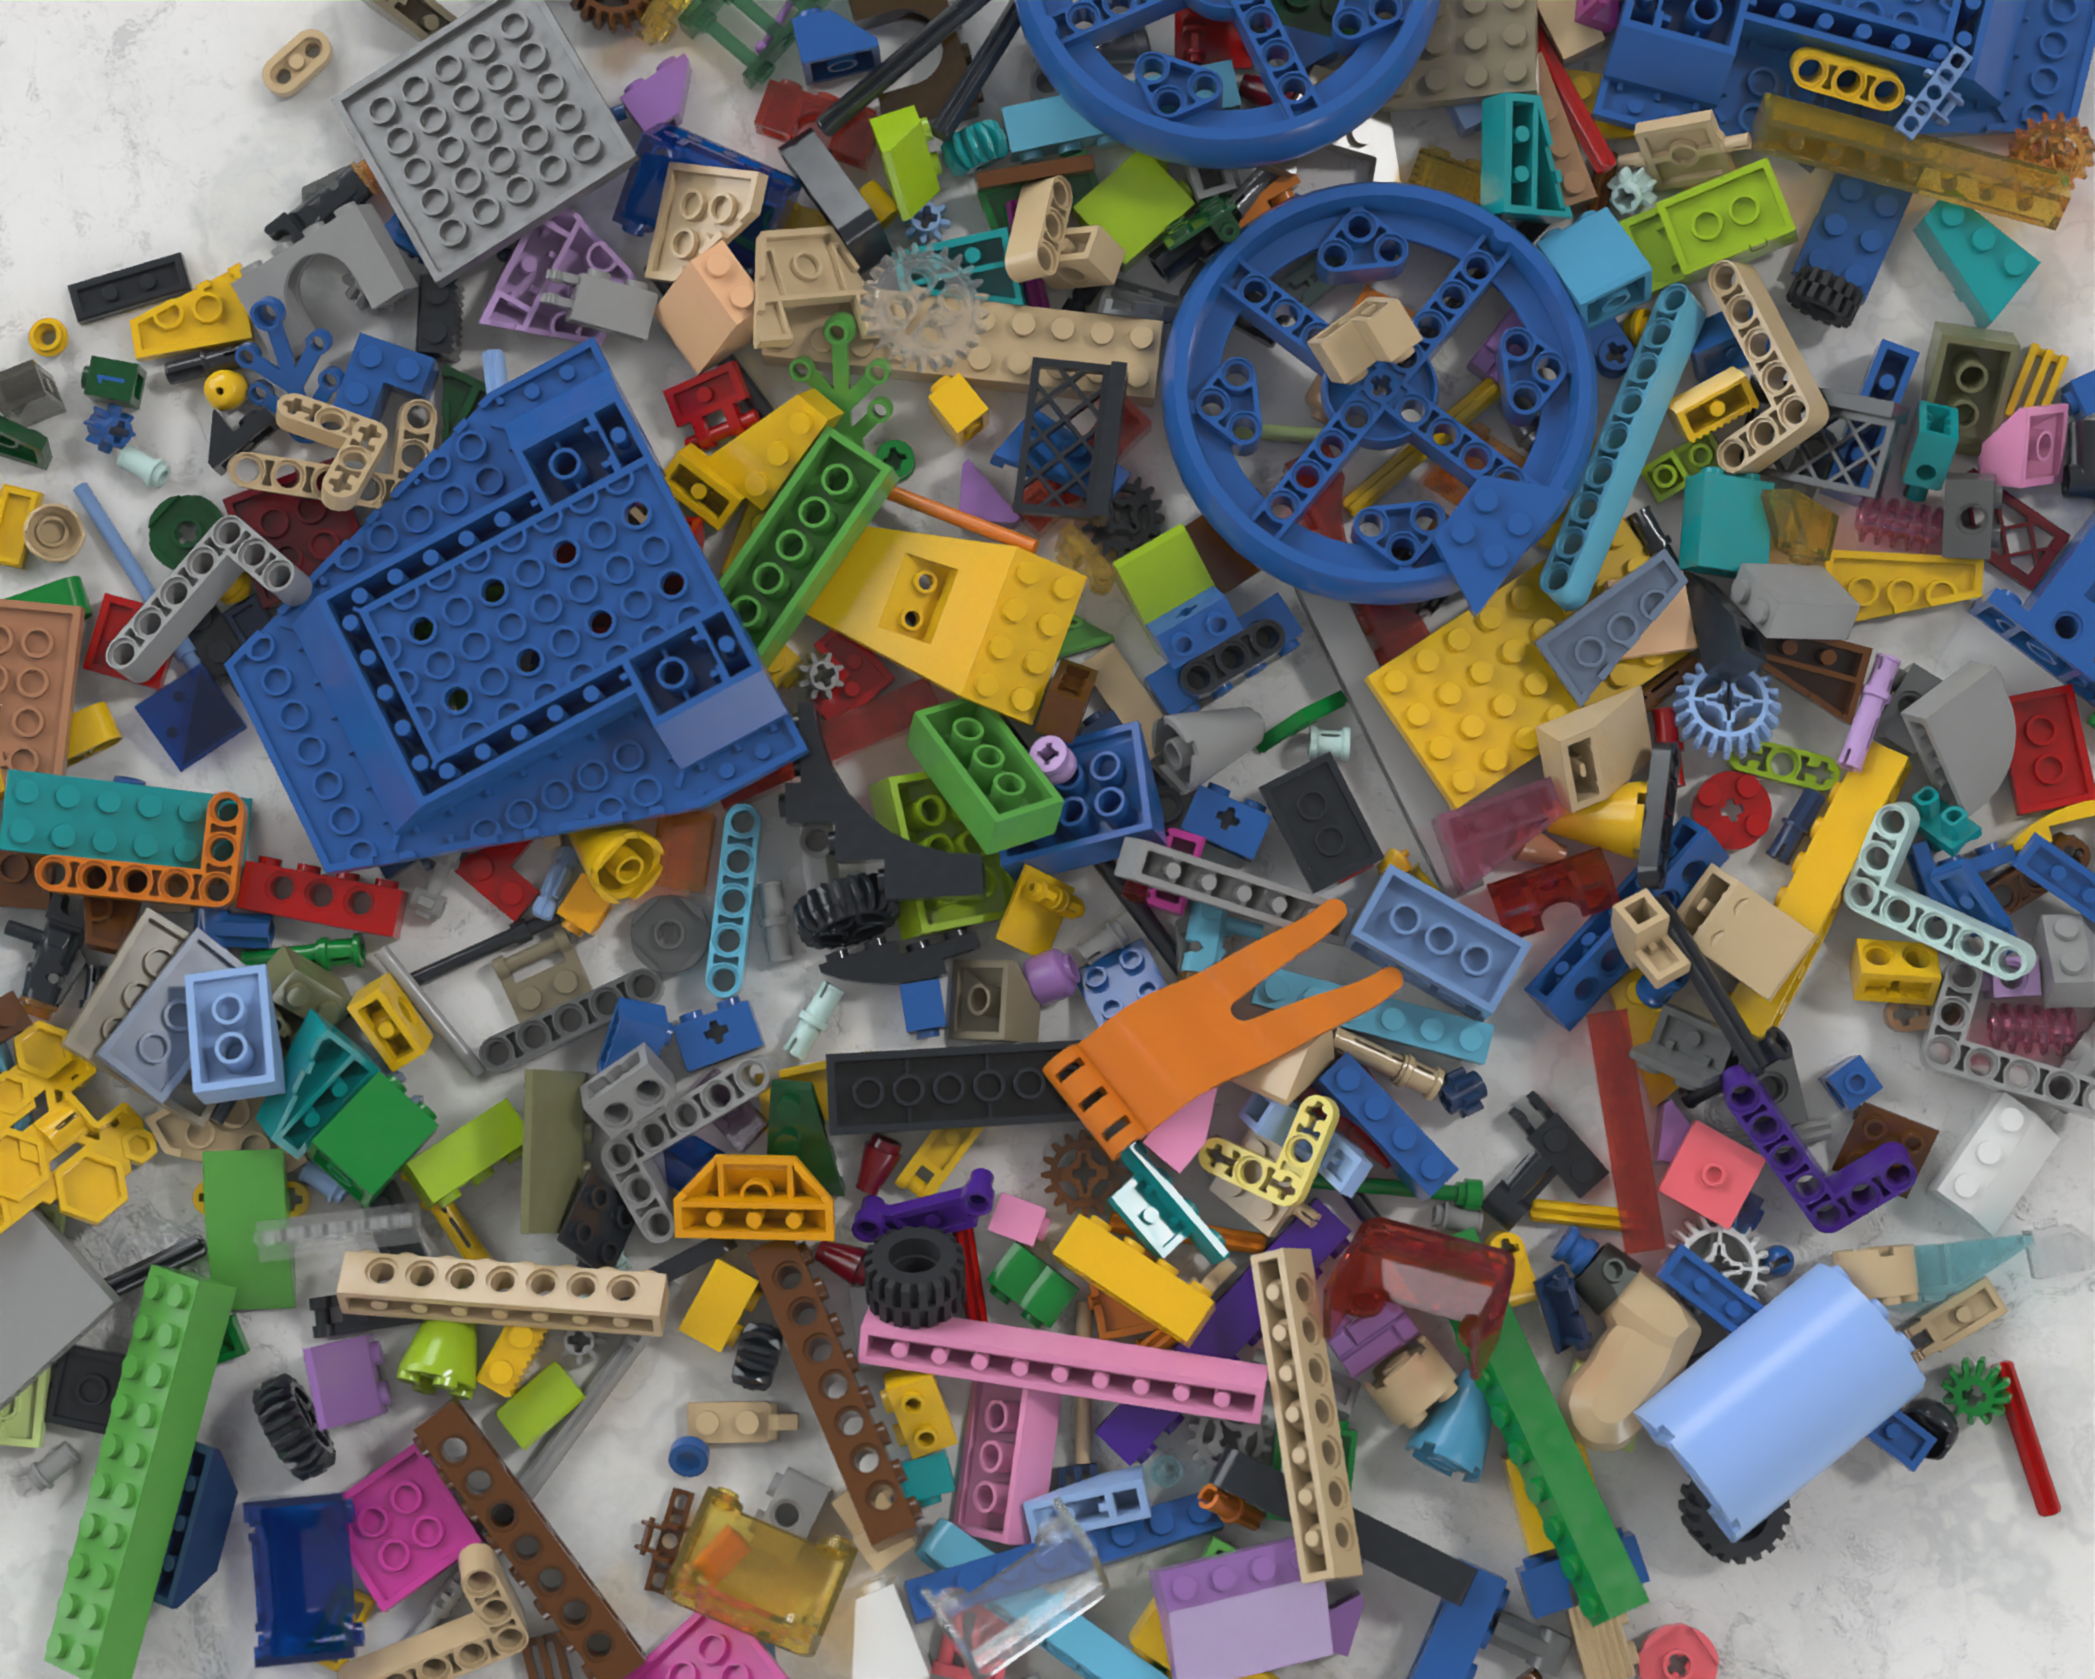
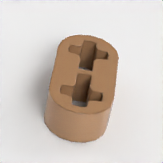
M1886 1003L1883 1009V1020L1889 1029L1902 1033L1926 1029L1929 1019L1926 1008L1932 1007L1931 1005L1903 1004L1905 1010L1917 1009L1918 1017L1907 1018L1905 1021L1906 1025L1902 1026L1901 1020L1894 1019L1893 1012L1899 1010V1003ZM1950 1005L1951 1012L1945 1014L1944 1022L1949 1026L1954 1025L1961 1016L1960 1011L1953 1005Z

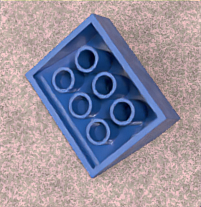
M1139 721L1076 736L1073 744L1065 742L1077 759V768L1074 775L1068 781L1057 785L1052 784L1064 799L1055 834L999 851L1001 867L1016 883L1024 864L1050 876L1118 859L1125 837L1142 839L1164 847L1167 846L1163 810ZM1052 754L1046 761H1050L1055 754Z

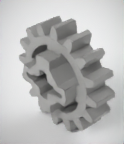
M1262 1414L1260 1424L1197 1415L1200 1419L1198 1423L1187 1424V1428L1195 1432V1437L1186 1439V1444L1188 1446H1197V1451L1190 1457L1193 1461L1200 1459L1205 1461L1201 1468L1204 1474L1212 1468L1215 1469L1218 1463L1211 1457L1223 1453L1225 1446H1229L1227 1443L1222 1445L1219 1443V1440L1224 1437L1220 1421H1223L1225 1426L1229 1427L1232 1432L1240 1431V1434L1236 1437V1446L1240 1452L1248 1455L1245 1451L1248 1437L1253 1435L1254 1432H1256V1444L1249 1455L1250 1457L1266 1464L1260 1457L1262 1451L1272 1452L1273 1449L1270 1445L1264 1443V1438L1274 1435L1272 1429H1263L1262 1424L1269 1419L1267 1414ZM1211 1419L1215 1425L1212 1438L1203 1443V1431L1207 1422Z

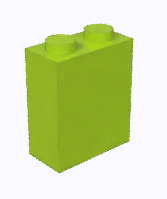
M1137 151L1073 206L1072 217L1081 227L1100 225L1126 251L1120 267L1124 274L1162 241L1160 237L1167 233L1165 227L1181 216L1189 217L1194 213L1195 202L1193 201L1195 198L1194 193L1182 180L1176 182L1166 172L1169 167L1165 161Z

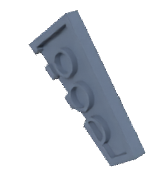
M1662 549L1533 642L1578 707L1584 705L1592 692L1607 678L1615 665L1636 644L1644 631L1658 618L1687 584L1688 580L1668 551Z

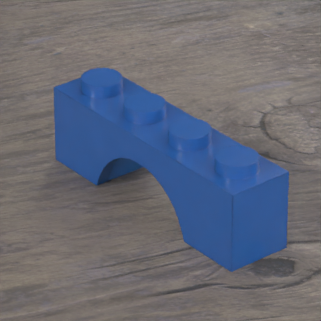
M1348 1052L1339 1057L1311 1084L1320 1096L1329 1097L1336 1102L1341 1116L1352 1121L1372 1139L1390 1162L1393 1173L1421 1202L1432 1197L1459 1170Z

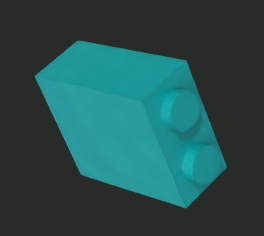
M1703 467L1701 473L1686 476L1678 565L1680 570L1736 579L1741 563L1769 564L1775 483L1760 481V475L1754 473H1737L1736 476L1725 475L1724 468Z

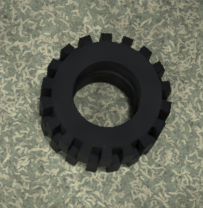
M909 1225L902 1226L900 1230H889L886 1232V1236L879 1235L874 1239V1244L868 1246L866 1256H864L867 1305H870V1311L874 1315H880L881 1321L885 1323L893 1321L894 1326L903 1328L904 1325L911 1326V1329H920V1326L926 1325L929 1328L937 1326L939 1321L946 1322L952 1318L951 1314H957L962 1309V1303H965L966 1300L965 1254L961 1243H956V1238L953 1235H944V1230L939 1228L928 1229V1226L924 1225L919 1227H911Z
M1691 1479L1689 1485L1682 1483L1680 1492L1685 1496V1499L1678 1500V1509L1684 1514L1680 1516L1681 1521L1688 1529L1687 1532L1712 1557L1716 1556L1720 1561L1728 1564L1731 1559L1737 1565L1746 1564L1747 1557L1756 1562L1763 1559L1761 1556L1762 1551L1767 1550L1771 1553L1776 1549L1772 1544L1776 1538L1782 1541L1786 1535L1782 1525H1789L1791 1516L1785 1511L1791 1508L1789 1500L1736 1543H1731L1707 1512L1712 1505L1694 1481Z

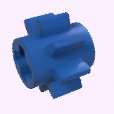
M113 403L108 405L107 411L94 406V413L88 420L84 421L89 433L85 440L94 445L98 444V450L106 454L111 453L113 446L122 450L131 437L136 436L130 423L134 417L127 413H121L122 407Z

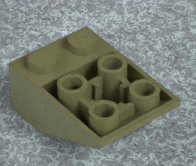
M282 945L266 965L284 1061L310 1007L337 1027L349 1013L347 1006L352 996L344 980L287 946Z

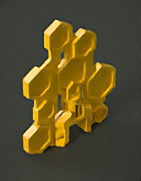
M39 1020L13 1039L12 1044L16 1065L0 1074V1236L40 1203L50 1205L56 1200L60 1214L98 1226L127 1203L129 1197L125 1177L132 1172L130 1163L142 1167L156 1156L158 1152L155 1136L144 1129L142 1118L129 1104L122 1102L98 1122L74 1095L93 1081L97 1072L96 1067L60 1046L68 1033L67 1030ZM45 1091L48 1112L24 1131L11 1128L36 1108L34 1098ZM73 1144L84 1146L51 1172L50 1162Z

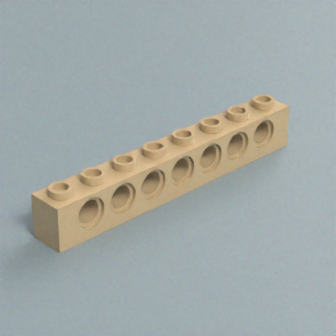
M1280 1248L1250 1256L1301 1583L1327 1582L1362 1576L1363 1569L1311 1249Z
M373 1250L345 1251L336 1290L342 1314L663 1337L670 1296L667 1274L657 1273L652 1270L633 1272L620 1271L612 1267L592 1269L578 1268L571 1264L550 1266L538 1265L531 1261L509 1263L498 1262L490 1258L467 1260L449 1255L425 1257L408 1252L398 1255L378 1253ZM383 1280H390L386 1283H379ZM423 1283H430V1284H428V1285H426V1286H419L420 1284H423ZM466 1285H469V1286H470V1287H468V1288H466V1289H459V1288L462 1287V1286H466ZM505 1288H509V1289H510V1290H508V1291H506V1292H498V1291H500V1290H502V1289H505ZM550 1291L549 1294L538 1295L541 1292ZM590 1294L589 1297L578 1298L581 1295ZM623 1297H631L627 1301H619Z

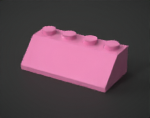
M972 1380L953 1516L954 1525L968 1535L1012 1545L1032 1543L1023 1502L1049 1493L1062 1394Z

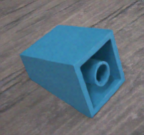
M1607 207L1597 212L1595 210L1587 211L1580 215L1574 224L1562 230L1554 228L1546 232L1540 238V241L1536 242V247L1546 256L1560 276L1576 308L1584 318L1588 331L1651 300L1652 268Z

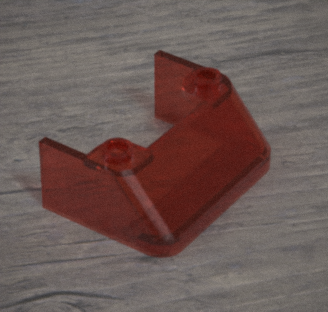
M1370 1218L1360 1225L1323 1288V1338L1331 1339L1345 1314L1364 1319L1380 1314L1387 1302L1460 1321L1459 1339L1465 1346L1471 1348L1470 1379L1478 1380L1500 1339L1515 1276V1258L1510 1252L1501 1248L1388 1218Z

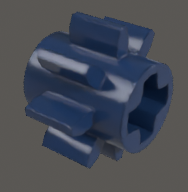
M1460 1067L1445 1075L1443 1081L1445 1085L1439 1090L1438 1097L1442 1106L1449 1114L1453 1115L1459 1112L1461 1118H1465L1484 1109L1480 1100L1487 1097L1488 1092L1483 1079L1476 1071L1472 1070L1466 1073L1464 1067Z

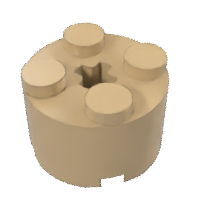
M1913 1244L1875 1246L1856 1249V1251L1846 1249L1832 1252L1833 1266H1840L1847 1273L1852 1284L1869 1301L1875 1298L1883 1306L1918 1301L1919 1287Z
M1425 1335L1415 1338L1419 1342L1415 1347L1410 1348L1406 1343L1387 1356L1372 1371L1376 1377L1374 1382L1370 1384L1365 1380L1363 1383V1388L1394 1425L1405 1424L1408 1429L1415 1427L1427 1416L1425 1410L1436 1400L1442 1403L1450 1398L1458 1389L1454 1382L1456 1378L1455 1371Z

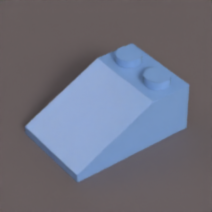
M260 964L184 975L193 1093L205 1105L286 1093L282 1049L267 965Z

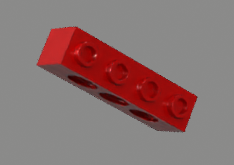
M259 856L258 862L245 861L236 908L400 939L409 895L408 892L398 889L400 882L376 878L374 885L359 882L360 875L351 872L336 874V877L320 875L322 867L298 863L297 870L281 867L283 860L266 856ZM289 878L293 883V892L288 898L281 900L276 894V886L282 879ZM329 886L333 893L332 900L328 905L319 907L315 902V893L320 887ZM362 893H368L372 900L371 908L364 914H357L354 909L355 898Z

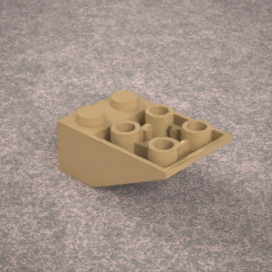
M1636 686L1535 727L1548 798L1572 813L1610 797L1651 760L1652 744L1641 686Z
M1713 863L1709 865L1676 910L1706 959L1769 1002L1818 937Z

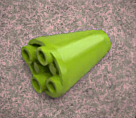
M462 1286L459 1289H466L468 1287ZM423 1320L398 1365L396 1380L413 1385L412 1390L418 1393L435 1395L436 1390L439 1389L449 1391L448 1395L450 1397L456 1395L460 1400L471 1401L478 1383L476 1381V1376L478 1375L477 1323Z

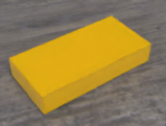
M3 483L0 493V565L25 570L29 549L24 541L23 526L30 512L42 505L45 496L43 493Z

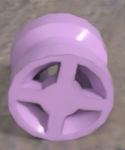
M1052 735L1044 736L1038 739L1030 749L1029 755L1051 784H1062L1074 775L1077 768V759L1059 737ZM1052 754H1055L1050 761H1046Z

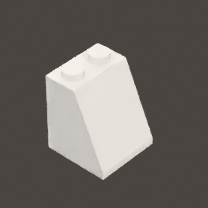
M882 1573L863 1581L864 1585L861 1586L862 1589L859 1590L855 1599L851 1679H926L930 1677L932 1664L897 1576L887 1579L886 1574Z

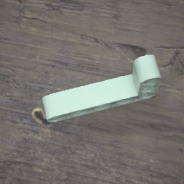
M1904 801L1888 804L1880 808L1874 816L1846 883L1843 896L1847 906L1856 913L1998 978L2008 981L2016 980L2031 972L2035 967L2037 957L2033 947L2026 941L1895 883L1919 827L1920 816L1915 806ZM1893 810L1898 811L1904 817L1905 823L1901 831L1894 829L1890 824V814ZM1877 847L1885 849L1889 855V862L1886 867L1880 866L1875 860L1874 854ZM1862 883L1869 885L1873 890L1874 897L1871 903L1865 902L1860 896L1859 890ZM1898 900L1905 901L1910 907V916L1907 920L1902 919L1896 913L1895 907ZM1935 916L1942 918L1947 925V932L1944 937L1937 935L1932 928V920ZM1971 933L1978 934L1983 939L1984 950L1982 953H1976L1969 946L1968 940ZM2008 950L2015 951L2021 957L2022 964L2019 970L2010 968L2006 963L2005 957Z

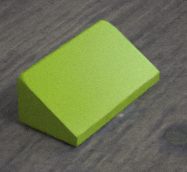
M554 1361L495 1413L518 1445L525 1451L586 1397L572 1375L558 1362Z

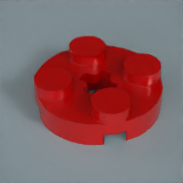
M1725 771L1706 779L1698 788L1690 805L1691 820L1707 828L1725 851L1741 850L1756 843L1768 831L1772 816L1771 801L1766 789L1755 776L1739 771ZM1726 800H1732L1734 805H1739L1741 808V813L1737 814L1736 822H1731L1729 816H1722L1721 809L1727 805Z

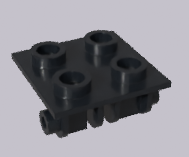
M588 1169L556 1241L576 1255L575 1259L578 1261V1268H615L635 1224V1220L619 1192L591 1169Z

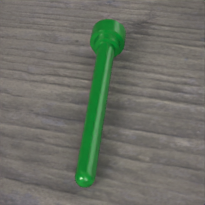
M1320 1173L1317 1174L1311 1186L1313 1189L1338 1191ZM1366 1177L1356 1191L1357 1193L1417 1198L1401 1180ZM1465 1178L1463 1182H1456L1455 1185L1444 1184L1428 1199L1454 1201V1205L1461 1206L1463 1210L1479 1212L1483 1201V1182L1479 1179Z

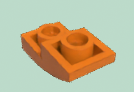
M1297 174L1291 178L1280 176L1262 191L1245 214V217L1238 222L1240 228L1271 209L1269 203L1272 202L1275 207L1295 197L1293 190L1301 183Z

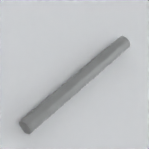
M385 945L376 952L374 956L387 972L392 975L399 987L471 1076L475 1079L482 1074L486 1067L483 1066L478 1057L389 947Z

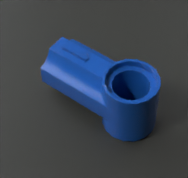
M197 908L194 911V929H201L227 951L228 948L260 950L272 948L275 934L273 915L230 913V910Z

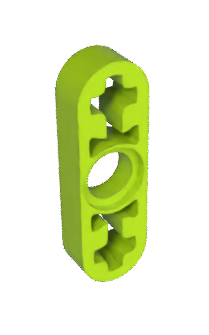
M1761 741V748L1756 753L1747 748L1749 754L1756 756L1762 755L1763 749L1768 750L1762 762L1763 771L1757 769L1761 763L1759 761L1748 760L1743 766L1740 765V759L1734 755V751H1731L1730 759L1725 761L1727 767L1732 771H1739L1759 779L1800 789L1810 788L1817 792L1831 789L1840 778L1839 766L1831 757L1772 742L1766 743ZM1783 753L1790 757L1792 770L1788 775L1781 776L1773 771L1771 761L1776 754ZM1801 758L1806 759L1803 765L1805 768L1816 769L1820 766V763L1825 765L1824 771L1830 774V778L1818 784L1816 783L1817 777L1815 775L1803 773L1801 774V781L1797 780L1796 777L1802 766Z

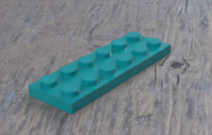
M8 769L0 826V850L46 856L62 855L200 869L207 807L211 798L216 794ZM244 797L240 798L245 802L246 806L248 807V822L241 878L243 876L246 861L251 809L253 801L252 798ZM226 801L218 809V817L221 821H231L238 814V805L234 801ZM224 840L215 845L213 855L217 861L230 859L234 852L232 842Z

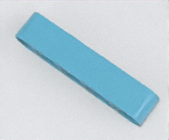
M737 804L731 807L724 820L706 970V986L713 995L721 999L738 996L743 990L745 983L763 832V820L760 814L748 804ZM741 813H749L754 817V827L747 833L741 834L736 832L733 824L735 818ZM737 852L747 853L750 858L749 867L742 873L732 872L729 868V860ZM733 891L741 892L745 897L744 907L738 912H728L724 906L725 897ZM732 930L738 932L740 936L739 947L732 952L723 951L719 943L722 934ZM723 970L732 971L736 978L734 987L727 992H721L715 986V977Z

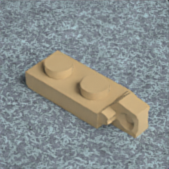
M769 1401L687 1403L688 1436L697 1437L705 1443L769 1442V1440H778L779 1430L799 1429V1412L778 1413V1403H769Z

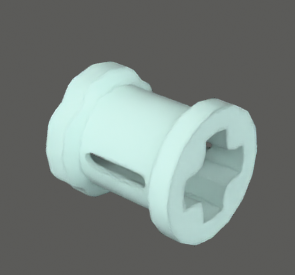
M1310 725L1308 760H1314L1316 757L1331 752L1333 758H1340L1341 762H1348L1350 754V727H1343L1341 731L1318 729L1317 726Z

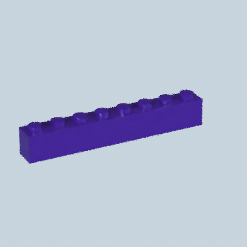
M1314 1197L1307 1205L1322 1215L1320 1220H1315L1318 1222L1317 1225L1310 1228L1309 1225L1296 1216L1264 1252L1280 1248L1311 1249L1315 1278L1317 1280L1323 1273L1319 1266L1329 1255L1335 1260L1350 1245L1351 1242L1346 1237L1352 1231L1318 1198ZM1251 1265L1215 1302V1311L1191 1347L1188 1349L1178 1342L1170 1350L1240 1361L1241 1359L1236 1354L1246 1343L1253 1347L1263 1337ZM1119 1403L1094 1431L1129 1466L1136 1460L1142 1465L1157 1449L1153 1442L1163 1431L1170 1435L1184 1421L1185 1417L1181 1412Z

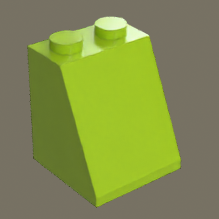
M1182 523L1114 561L1112 564L1111 575L1158 656L1160 653L1145 625L1208 588L1215 586Z

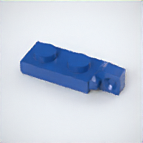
M1967 857L1933 869L1930 874V880L1951 908L2019 938L2013 929L2014 926L2010 917ZM1971 933L1972 938L1980 937L1978 934ZM2008 950V952L2006 953V955L2011 954L2013 951H2012V950Z

